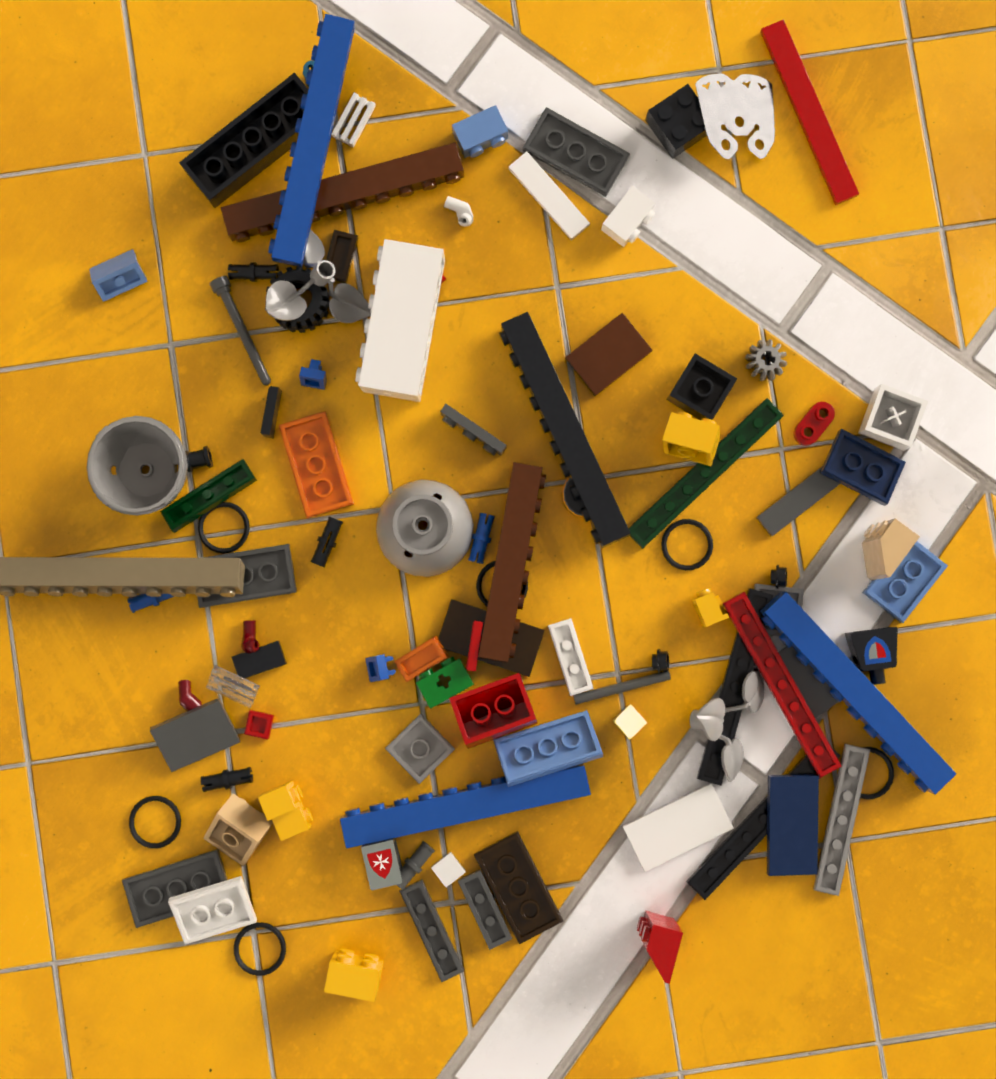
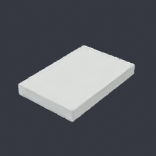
M241 876L170 897L168 901L184 944L257 923L256 914Z

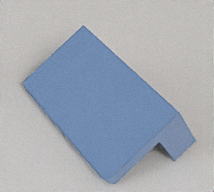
M133 249L89 269L92 284L103 302L148 282Z

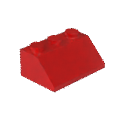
M520 673L449 698L464 743L468 749L538 724Z
M645 910L644 917H639L637 931H639L641 941L664 982L670 984L683 932L674 918Z

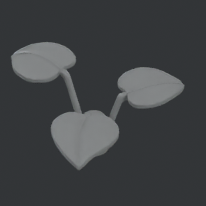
M311 229L303 261L306 268H313L310 273L311 279L299 291L288 281H276L269 287L266 293L265 310L273 318L282 321H291L302 316L307 308V303L300 295L312 284L324 286L328 283L329 296L332 297L328 304L332 316L342 323H353L371 316V309H368L369 304L362 294L349 284L340 283L333 292L335 279L332 277L335 275V267L330 261L322 260L325 253L324 246Z
M758 669L748 673L744 679L742 696L745 702L742 705L725 708L722 699L714 698L700 710H693L690 715V726L692 729L703 730L710 741H716L719 738L726 743V746L722 749L721 761L728 782H732L740 771L744 751L739 739L734 738L731 741L728 737L721 735L723 731V718L726 712L746 708L751 713L759 710L764 699V683Z

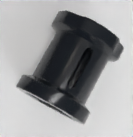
M208 446L193 452L185 451L188 472H193V469L204 466L213 467L212 455Z

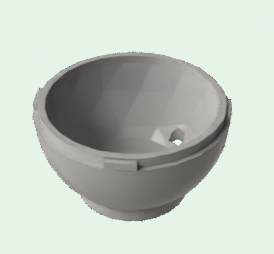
M143 416L126 417L105 426L95 436L96 438L88 453V480L97 498L112 510L137 516L154 513L170 504L182 490L188 469L186 452L177 435L161 421ZM148 465L150 471L147 474H143L142 468ZM113 466L116 467L117 475H113L111 473V468Z
M417 480L398 487L387 497L377 517L376 534L384 556L392 565L402 572L414 576L430 577L451 570L463 559L472 541L474 524L466 501L457 491L437 481ZM439 494L442 496V499L440 500L433 495ZM420 521L428 523V527L425 530L419 529L418 524ZM405 550L413 554L411 558L405 556Z

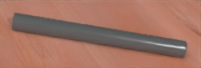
M663 671L573 695L575 704H580L671 680L669 671Z

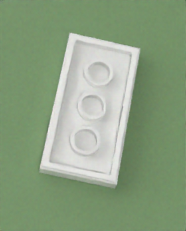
M712 783L706 784L622 826L644 872L734 829Z

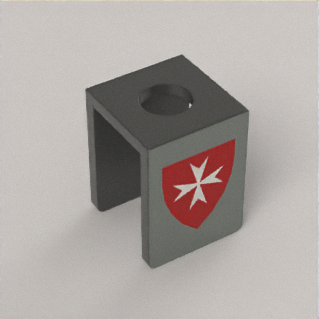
M396 838L361 846L371 890L402 883L400 872L402 864Z

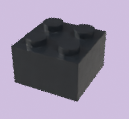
M686 84L647 112L645 121L672 159L707 136L698 97L689 84Z
M695 353L666 400L699 420H702V418L713 420L737 378Z

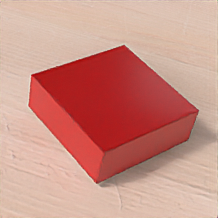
M249 710L244 734L268 740L275 715Z

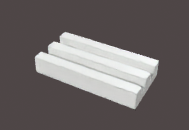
M354 92L332 132V137L354 148L376 104L372 101H367L364 97L361 98ZM358 102L359 104L356 110L354 111L349 123L347 124L343 134L340 135V132L342 131L347 119L349 118L355 104ZM366 106L367 109L351 139H348L347 137L363 107Z

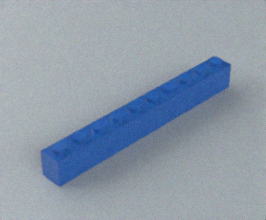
M325 14L324 21H319L317 36L320 37L318 46H313L311 60L315 61L313 70L309 69L307 73L306 84L309 85L308 94L303 93L300 108L304 109L302 118H298L295 133H299L297 143L292 142L290 157H293L292 166H287L284 181H288L286 191H281L279 205L283 207L281 215L277 214L274 222V229L277 230L275 239L271 238L268 253L272 254V260L275 262L301 267L303 265L354 35L355 21Z
M781 591L760 611L764 616L762 621L771 630L775 628L781 634L779 639L788 648L792 646L798 652L795 656L803 665L807 666L809 664L814 669L812 674L820 683L824 684L826 682L832 688L829 691L830 694L838 702L843 700L848 706L847 712L855 720L860 719L865 724L863 729L872 738L877 737L882 742L880 747L890 757L894 755L899 760L897 765L907 775L911 773L916 778L914 783L924 793L928 791L936 795L956 775L955 771L787 592Z
M579 764L510 787L507 785L505 776L491 779V784L482 785L481 782L467 784V789L457 791V787H451L442 790L443 794L436 796L429 792L418 795V800L409 801L408 797L394 800V805L384 806V803L370 805V810L360 812V808L345 811L346 815L340 818L345 846L346 848L589 796L591 793L585 765Z

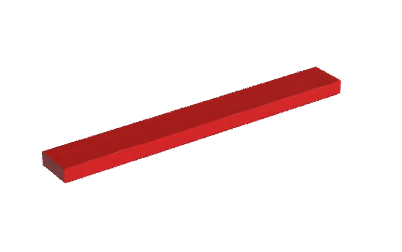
M784 19L761 28V35L835 205L857 197L859 195L858 189Z
M742 592L722 603L819 778H822L842 767L746 593Z

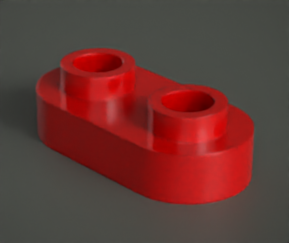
M818 402L809 409L794 429L793 434L797 443L809 446L818 440L835 417V411L831 404ZM819 410L826 411L825 418L820 417ZM805 428H808V429L811 430V436H810V437L805 436V434H804V429H805Z

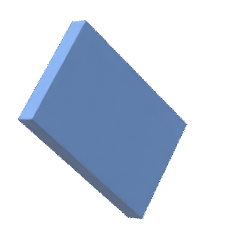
M917 541L890 578L872 580L862 593L897 621L904 623L948 565Z

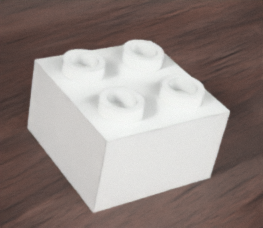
M881 384L874 388L858 434L903 451L907 450L913 445L928 401Z

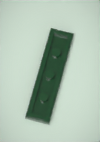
M242 459L160 512L171 531L175 533L248 487L257 479L246 461Z

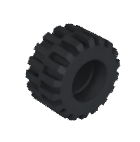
M296 266V270L288 267L286 268L287 272L282 273V271H279L277 273L279 277L277 279L272 278L270 283L273 284L276 281L282 280L292 283L296 289L302 288L311 279L310 273L312 270L308 268L303 270L301 266ZM312 284L307 289L312 294V300L302 316L291 321L275 319L276 322L284 329L288 328L291 332L299 330L300 333H304L305 329L308 328L310 331L314 330V325L317 323L321 325L323 323L322 318H327V309L329 308L330 296L325 285L317 286Z

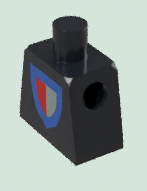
M897 627L845 633L854 665L860 671H869L870 682L873 685L886 683L884 669L893 668L897 665Z

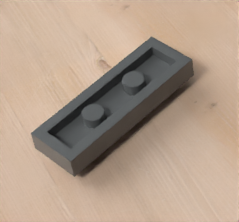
M445 404L441 409L442 421L452 428L458 426L464 430L462 434L473 442L477 439L483 443L482 448L494 456L497 453L501 456L507 445L449 405Z
M481 869L458 879V883L489 950L511 940L512 936Z

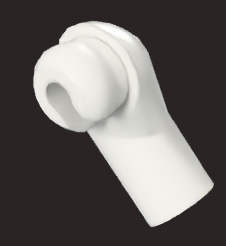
M448 196L444 208L456 212L461 226H470L474 217L470 205Z

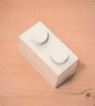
M632 186L603 222L601 230L623 247L628 242L632 244L640 234L638 230L643 223L647 225L655 215L653 209L656 203Z

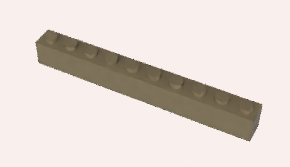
M0 557V595L14 596L15 593H23L27 596H39V593H48L51 596L60 597L63 596V593H72L79 597H85L88 594H97L103 597H110L112 594H122L127 597L146 594L151 597H160L161 594H171L175 597H185L186 594H195L199 597H209L211 594H220L223 597H234L235 594H243L245 565L240 558Z

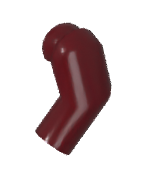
M243 621L241 647L248 654L257 652L259 649V642L256 640V621Z
M179 681L180 705L186 711L201 706L202 702L191 693V681Z

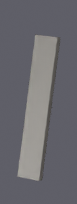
M844 744L840 761L842 767L838 770L818 863V873L813 886L815 891L839 896L870 749Z

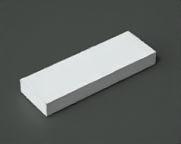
M572 619L548 625L569 695L572 696L594 689Z

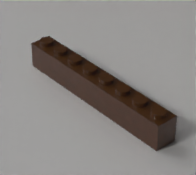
M513 462L478 656L481 659L508 663L509 658L514 659L516 644L512 643L513 633L518 634L521 619H516L517 609H523L525 595H521L520 592L522 585H527L529 571L525 570L526 561H531L533 547L529 546L530 536H536L538 523L533 522L534 513H540L542 499L537 497L539 489H544L546 475L542 474L543 467Z

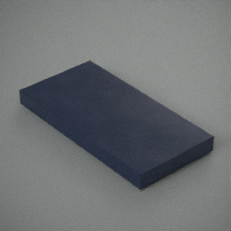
M816 774L768 775L767 875L769 876L817 875L819 776Z

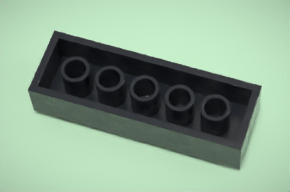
M295 73L179 162L187 175L214 208L291 149L292 142L297 143L299 133H295L297 119L303 116L304 109L300 108L303 93L308 94V88Z

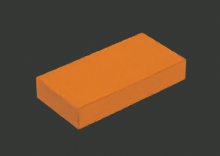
M434 636L395 660L394 663L405 681L408 682L448 658L449 655L438 637Z

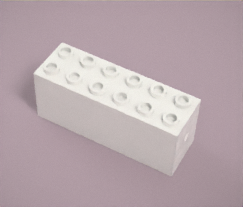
M384 239L383 246L378 248L377 261H379L380 267L379 270L374 271L373 285H375V295L371 294L369 298L368 309H371V318L365 321L364 333H366L367 340L366 343L361 345L360 358H362L363 363L362 368H357L355 382H358V386L364 393L420 402L445 265L444 250Z

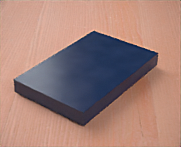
M840 429L820 473L886 506L906 462Z

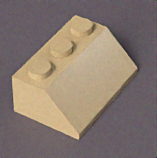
M896 518L888 521L884 520L881 523L878 522L876 525L871 524L865 531L863 536L866 538L862 542L867 578L870 580L890 578L920 536Z

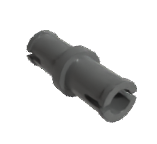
M423 841L410 858L407 857L405 859V865L400 869L402 883L397 884L402 890L405 889L416 873L422 871L421 867L435 852L426 842Z

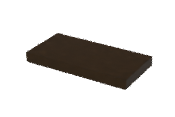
M451 599L438 638L444 649L468 656L473 622H483V634L487 611ZM520 622L518 634L513 633L512 643L516 644L514 659L509 658L508 663L478 658V660L530 677L545 630Z
M518 831L474 853L519 944L563 922V918Z

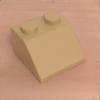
M232 794L216 814L203 839L244 867L267 834L273 821H267L264 813L250 806L244 799Z

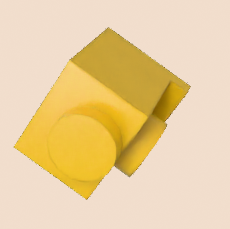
M710 588L696 593L698 598L693 599L692 602L703 627H708L729 618L728 613L722 614L721 609H724L719 595L715 596Z

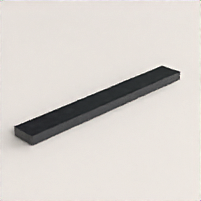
M748 588L747 597L765 627L766 624L762 621L764 616L760 611L773 599V595ZM736 632L719 698L723 700L725 708L744 703L742 685L748 673L753 671L755 665L738 632ZM742 710L726 712L723 718V731L721 735L728 737L731 741L735 738ZM707 738L697 779L722 785L725 773L722 767L721 753L723 747L726 746L723 740L718 738L716 741H710Z
M833 749L836 757L839 759L841 755ZM805 755L787 775L816 774ZM767 796L686 881L704 900L710 896L767 835Z

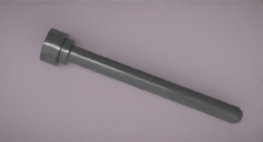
M221 276L209 283L213 293H217V296L222 298L262 384L265 386L271 383L269 374L230 295L231 283L228 277Z

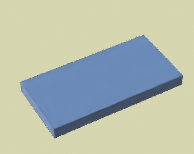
M587 710L493 740L508 787L603 757L602 749Z

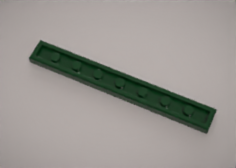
M766 398L718 444L712 466L697 463L628 528L631 533L630 537L643 549L784 416L782 412Z

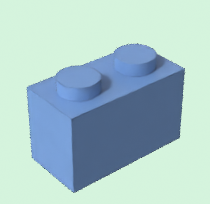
M496 105L452 124V133L464 158L469 156L471 158L477 157L484 152V149L491 146L493 148L499 147L508 139V129Z

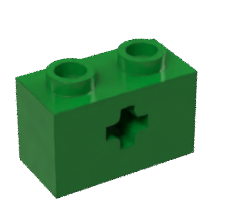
M451 657L440 663L442 668L438 671L433 672L431 668L418 675L421 680L416 682L430 709L474 685L460 658L455 661L454 657ZM443 674L444 677L449 676L451 678L448 682L449 687L445 688L444 685H438L439 675Z

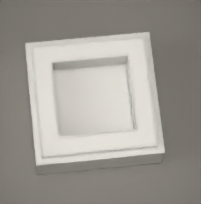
M449 852L431 866V869L445 887H448L466 873L452 852Z

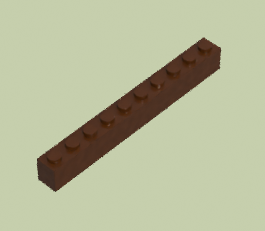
M456 142L321 179L312 223L319 221L322 216H338L343 214L344 210L351 208L353 210H360L367 207L369 203L376 202L381 204L388 202L391 197L398 195L400 197H407L416 190L423 189L428 191L436 188L441 183L454 184L459 182L460 178L464 177V170ZM281 191L221 207L230 239L236 242H245L250 239V236L272 234L273 230H276L274 229L276 215H281L283 207L279 205Z

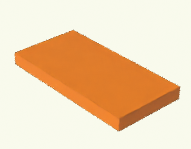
M326 411L279 425L306 518H312L354 505Z

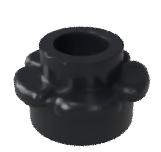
M777 565L776 570H771V584H776V589L787 586V567H779Z
M658 649L657 654L652 655L653 669H657L658 673L669 671L668 651Z

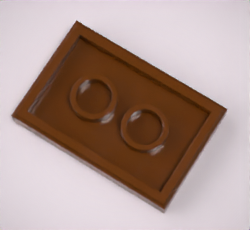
M621 313L566 356L565 359L593 395L596 396L653 350L626 316Z

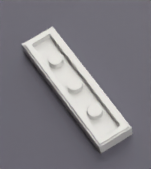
M527 151L509 166L511 173L571 241L590 225V222Z

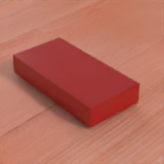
M474 621L472 626L466 669L469 671H476L483 628V622Z

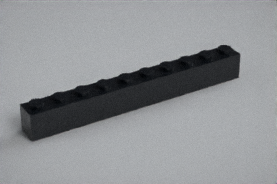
M523 313L501 323L502 331L499 332L500 338L504 346L509 345L512 351L509 357L514 368L519 367L522 373L519 379L523 388H529L532 397L529 400L533 410H539L542 419L539 420L544 433L549 432L553 440L549 444L554 455L559 454L563 462L559 465L564 477L569 476L573 483L570 486V490L575 500L580 499L583 505L580 511L585 522L590 521L594 529L590 533L595 544L600 543L601 547L604 548L629 537L631 533L529 313Z

